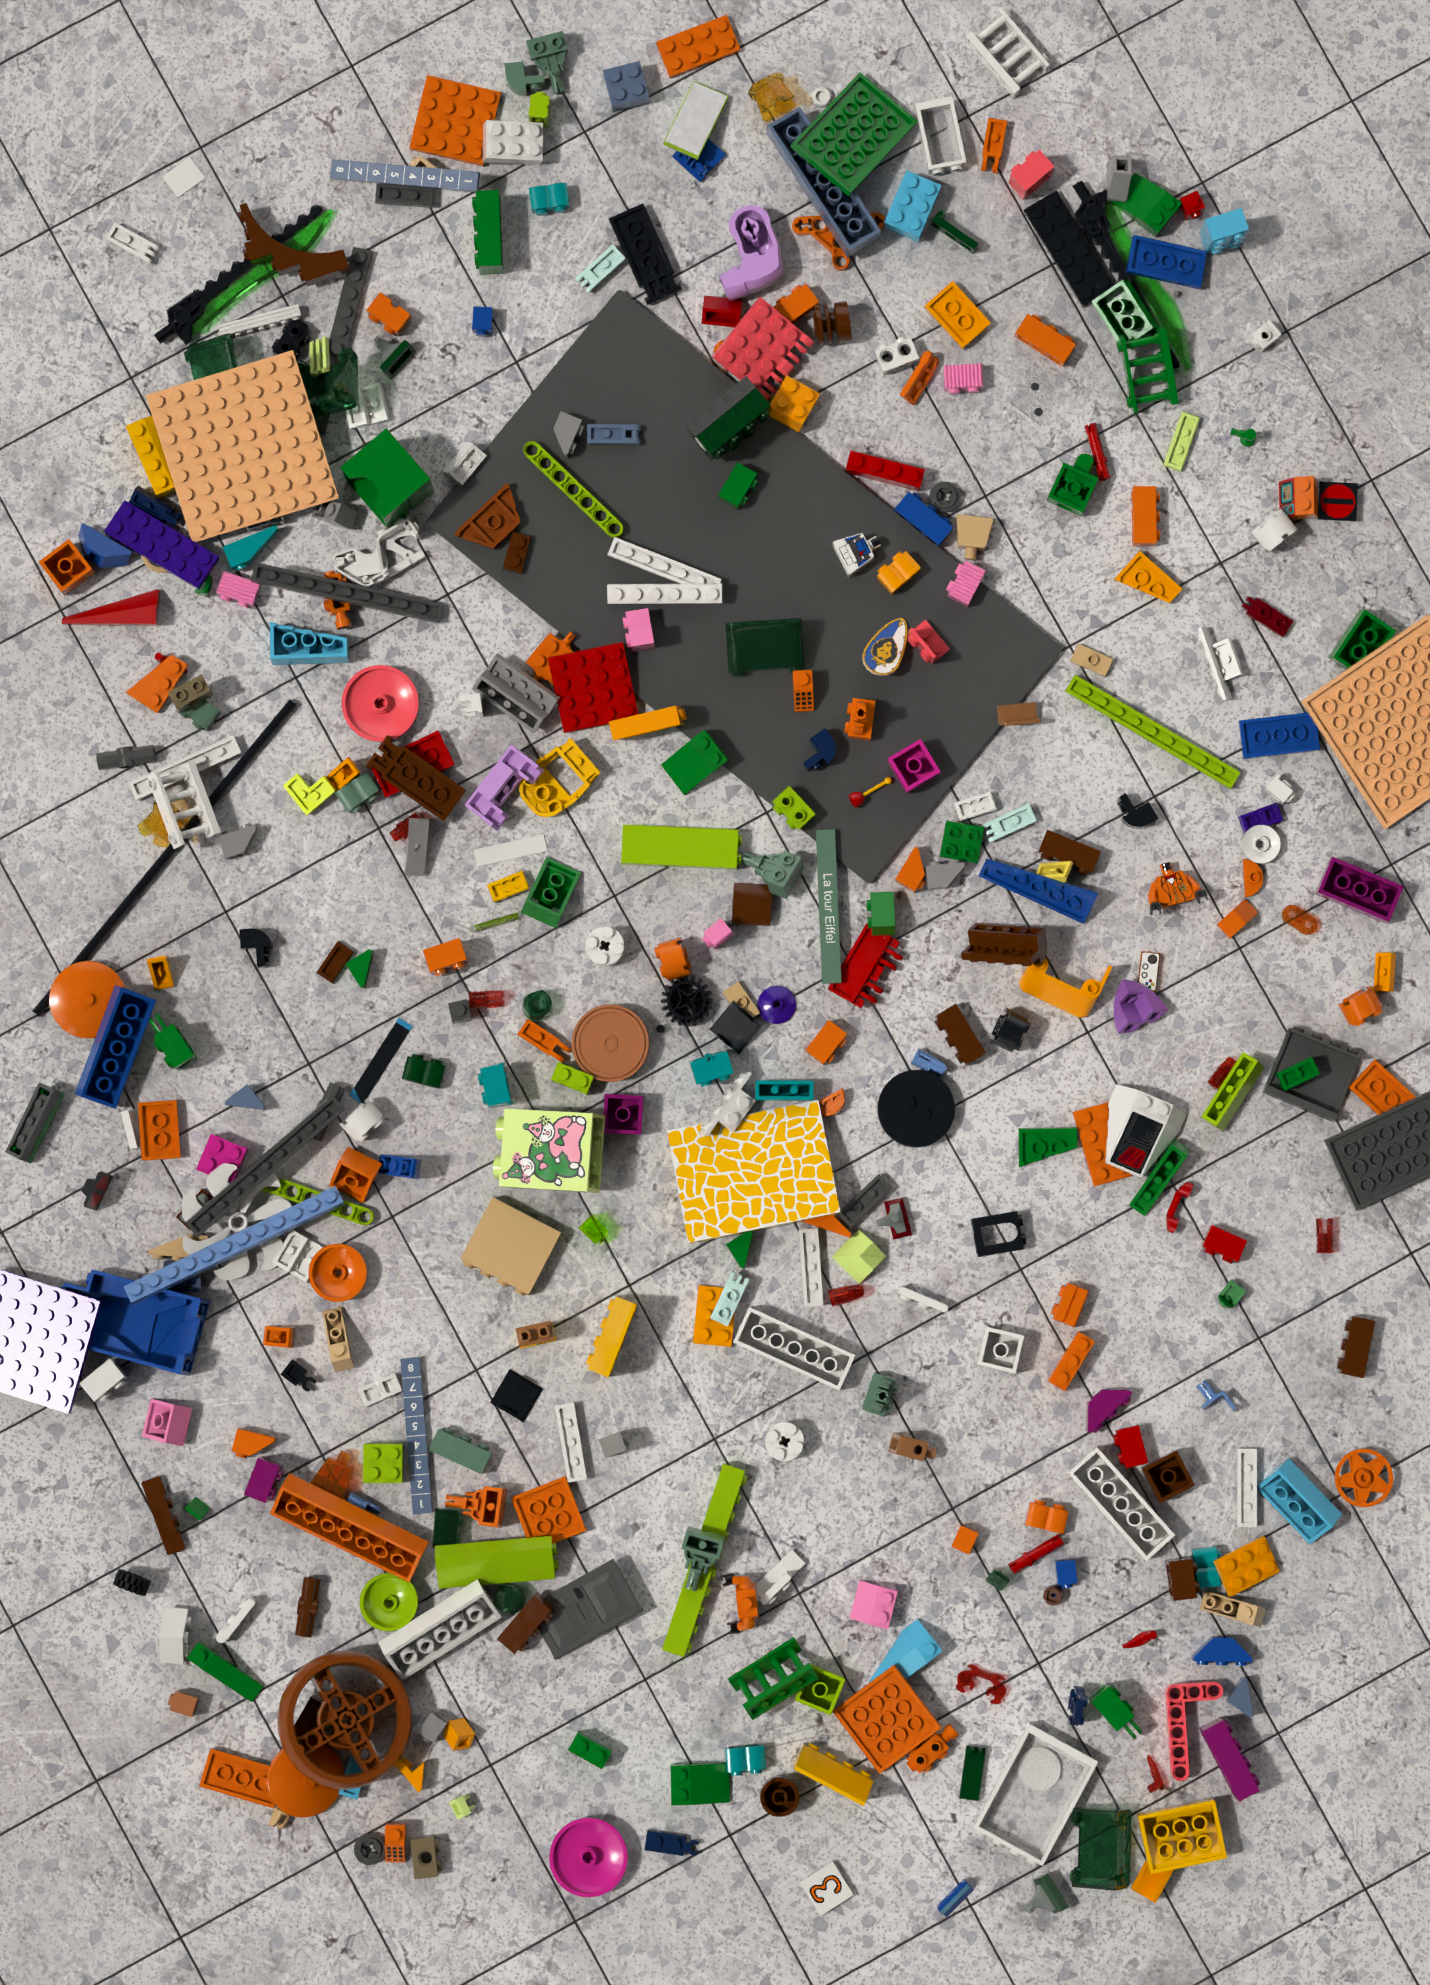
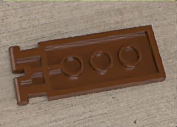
M387 735L378 747L383 752L382 756L374 753L366 767L370 770L375 768L383 774L381 778L439 819L445 821L466 790L406 747L402 746L400 749L392 743L393 738Z

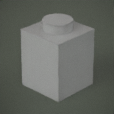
M432 1711L418 1730V1733H420L419 1737L427 1743L430 1741L434 1743L446 1726L447 1721Z

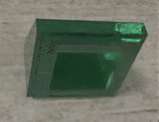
M992 1569L986 1578V1582L1000 1591L1010 1581L1009 1578L995 1569Z

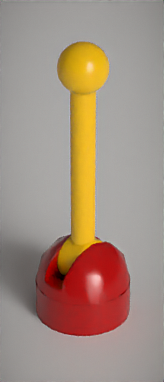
M886 777L883 782L864 793L852 792L848 795L850 802L855 808L861 806L865 796L885 784H891L892 779Z

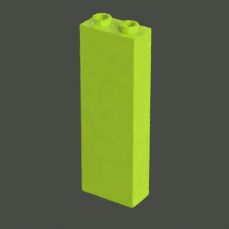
M623 825L621 865L737 870V865H741V854H737L738 846H742V835H738V830Z
M552 1536L435 1546L439 1589L466 1587L477 1579L481 1585L555 1579V1571H559L558 1559H554V1555H557L556 1543L552 1544Z

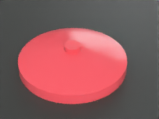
M374 665L360 670L349 680L342 695V712L347 724L357 735L369 741L382 742L387 735L392 737L393 740L401 737L412 727L418 715L419 698L414 684L406 674L391 666Z

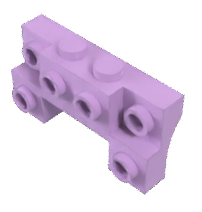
M511 744L465 803V806L498 831L509 817L500 807L523 778L533 785L544 769Z

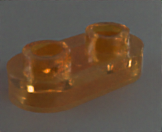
M1288 905L1281 913L1282 920L1304 935H1311L1317 930V920L1295 905ZM1290 911L1295 913L1294 918L1289 917L1288 913ZM1305 922H1310L1311 928H1306Z

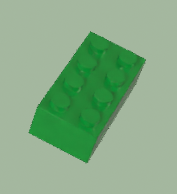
M499 190L476 191V197H472L473 210L477 215L473 216L474 231L477 232V234H474L475 251L478 250V253H474L476 269H479L480 275L503 274Z

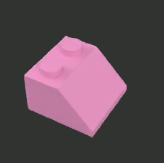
M151 1398L142 1437L184 1446L192 1408Z
M859 1580L850 1619L888 1629L898 1591Z

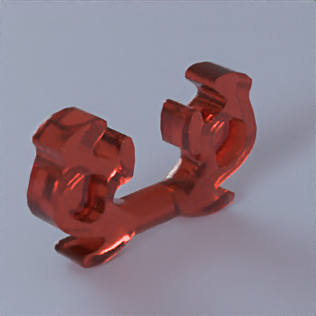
M973 1664L967 1665L972 1670H964L958 1673L955 1686L958 1691L965 1693L963 1686H969V1689L972 1690L975 1684L972 1678L980 1677L989 1680L993 1684L992 1687H988L986 1690V1696H989V1694L994 1696L990 1703H1001V1699L1006 1694L1005 1686L998 1681L999 1679L1005 1680L1002 1675L981 1670Z

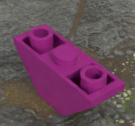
M1101 1389L1087 1402L1086 1431L1088 1433L1092 1431L1094 1433L1098 1432L1103 1427L1102 1422L1106 1418L1110 1420L1116 1415V1409L1120 1405L1124 1407L1131 1400L1130 1395L1132 1392L1130 1390Z

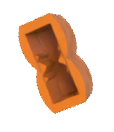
M1036 1499L1034 1503L1029 1502L1024 1525L1064 1534L1069 1512L1064 1510L1065 1506L1053 1504V1507L1045 1506L1046 1502Z

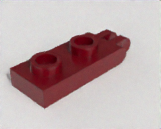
M1247 597L1246 601L1251 606L1245 603L1241 606L1247 610L1246 615L1283 638L1293 620L1259 598L1253 600Z

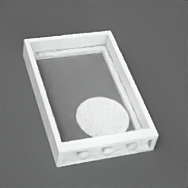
M1028 1722L973 1824V1828L976 1829L975 1833L983 1838L986 1835L993 1838L992 1842L1000 1847L1005 1845L1011 1848L1009 1852L1018 1857L1022 1854L1028 1858L1027 1862L1036 1867L1038 1864L1043 1866L1098 1761Z

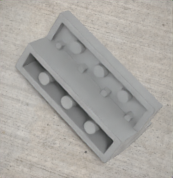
M499 653L494 656L488 668L479 676L472 688L473 691L480 693L483 698L533 734L545 723L560 699L559 696Z

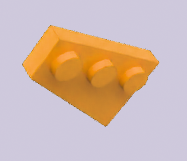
M1141 551L1133 557L1114 579L1168 603H1171L1182 590L1176 582Z

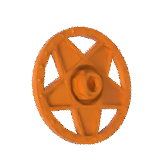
M1356 1449L1347 1453L1339 1461L1335 1470V1485L1340 1496L1348 1503L1358 1507H1371L1382 1502L1390 1493L1393 1485V1471L1387 1459L1380 1453L1371 1449ZM1358 1453H1369L1377 1457L1365 1463ZM1348 1459L1351 1471L1339 1476L1342 1465ZM1384 1465L1388 1471V1484L1379 1477ZM1341 1487L1353 1488L1355 1501L1347 1497ZM1371 1491L1383 1494L1375 1501L1366 1503Z

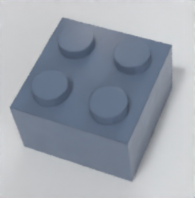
M640 61L603 70V77L613 112L650 103Z

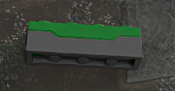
M39 1082L5 1152L19 1160L32 1163L65 1094Z

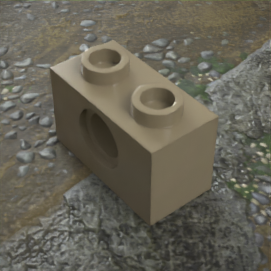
M202 674L168 692L179 713L213 696Z
M435 1835L411 1838L414 1879L438 1877L439 1871H442L441 1859L437 1860V1852H440L439 1840H435ZM429 1852L432 1855V1860L430 1862L423 1861L421 1858L422 1853Z

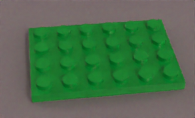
M859 72L799 135L790 147L849 196L918 121Z

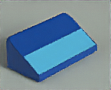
M965 1879L962 1880L937 1905V1909L944 1916H949L974 1889Z

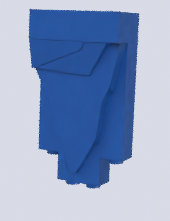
M92 1269L91 1273H88L86 1277L87 1288L64 1282V1286H61L63 1289L103 1301L89 1350L176 1374L190 1376L210 1300L166 1289L132 1305L123 1286L134 1282V1280Z

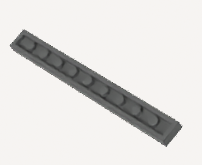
M357 247L352 249L349 261L351 272L346 273L329 338L330 371L320 374L312 404V411L318 431L322 435L326 434L372 256V251Z
M257 562L254 563L251 582L438 624L443 604Z
M333 1095L329 1096L184 1223L197 1237L201 1236L345 1110Z

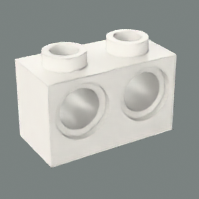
M901 337L889 346L887 343L877 347L878 350L875 351V357L883 376L919 362V357L911 337L907 339L906 337ZM906 347L910 350V354L902 355L900 349ZM889 354L893 359L890 362H885L882 356Z

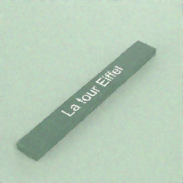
M835 829L816 830L822 984L841 983Z

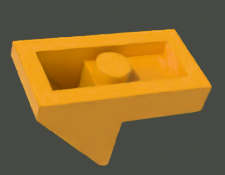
M347 757L326 778L338 791L360 776V771L351 758Z
M401 1757L396 1767L419 1793L423 1788L425 1761L412 1770L411 1767L413 1765L406 1757L404 1759Z

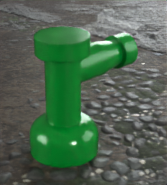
M1231 428L1230 435L1240 437V443L1244 447H1251L1255 443V430L1248 429L1244 431Z

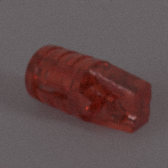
M416 812L396 824L397 827L389 832L395 842L403 837L405 839L408 837L409 818H420Z
M1228 1057L1217 1067L1207 1083L1218 1091L1237 1061Z

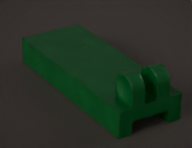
M939 211L932 219L931 225L974 254L978 248V243L945 221V212Z
M966 1745L959 1793L960 1799L979 1801L986 1751L984 1747Z

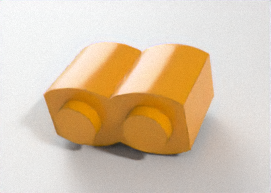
M907 551L904 553L898 552L892 558L893 562L890 565L884 564L877 571L879 573L877 579L891 595L921 570V567Z

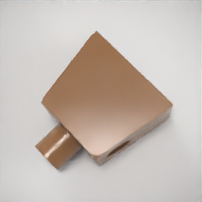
M893 1433L888 1452L924 1461L925 1458H935L936 1448L929 1447L926 1441Z

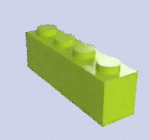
M1242 1052L1201 1117L1207 1123L1223 1132L1265 1067L1258 1060Z

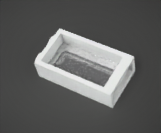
M953 97L915 103L914 110L918 121L917 124L928 174L937 176L944 174V171L952 170V172L963 170V167H966V158Z

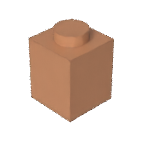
M177 1690L174 1694L171 1693L168 1701V1705L171 1706L170 1711L193 1717L200 1697Z

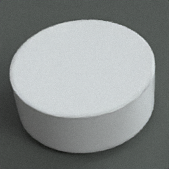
M819 87L813 91L812 102L815 106L822 108L830 103L831 93L828 89Z

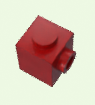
M1194 191L1179 199L1182 203L1180 209L1185 220L1191 218L1194 220L1203 215L1205 205L1198 191Z

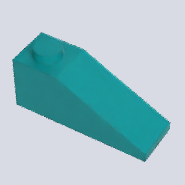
M272 526L223 546L232 570L239 572L248 568L247 565L251 564L279 533L277 526Z

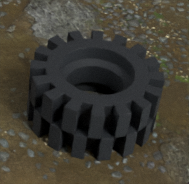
M118 1569L113 1585L131 1593L146 1596L151 1581L135 1573Z

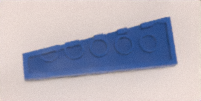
M987 858L979 873L981 878L1084 924L1098 893L1092 892L1089 889L1079 888Z

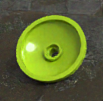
M383 1573L373 1577L364 1586L360 1595V1610L366 1622L373 1628L385 1632L396 1631L407 1625L414 1618L418 1608V1595L411 1582H407L391 1573ZM392 1601L394 1605L390 1608L387 1607V1602Z

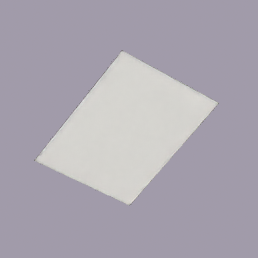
M190 157L162 176L177 197H180L205 178Z

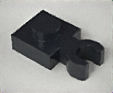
M294 1359L289 1362L280 1374L295 1386L300 1382L302 1388L307 1392L310 1391L306 1386L307 1381H312L314 1384L317 1382L313 1377H306L305 1374L308 1370Z

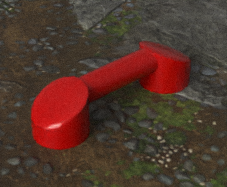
M1189 1181L1184 1183L1175 1192L1166 1214V1228L1170 1233L1175 1232L1179 1219L1174 1218L1182 1196L1188 1198L1194 1184Z

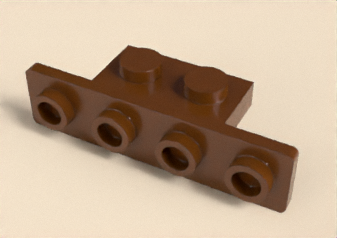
M160 1476L143 1481L142 1487L167 1555L184 1550L186 1547L179 1530L180 1522L177 1515L174 1516L173 1502L171 1497H167Z

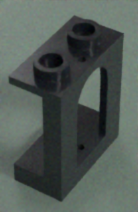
M1017 1211L970 1219L977 1257L1023 1250V1245H1027L1025 1233L1021 1234L1020 1226H1023L1022 1215H1018ZM1001 1223H1012L1016 1226L1017 1237L1013 1241L984 1246L981 1227Z

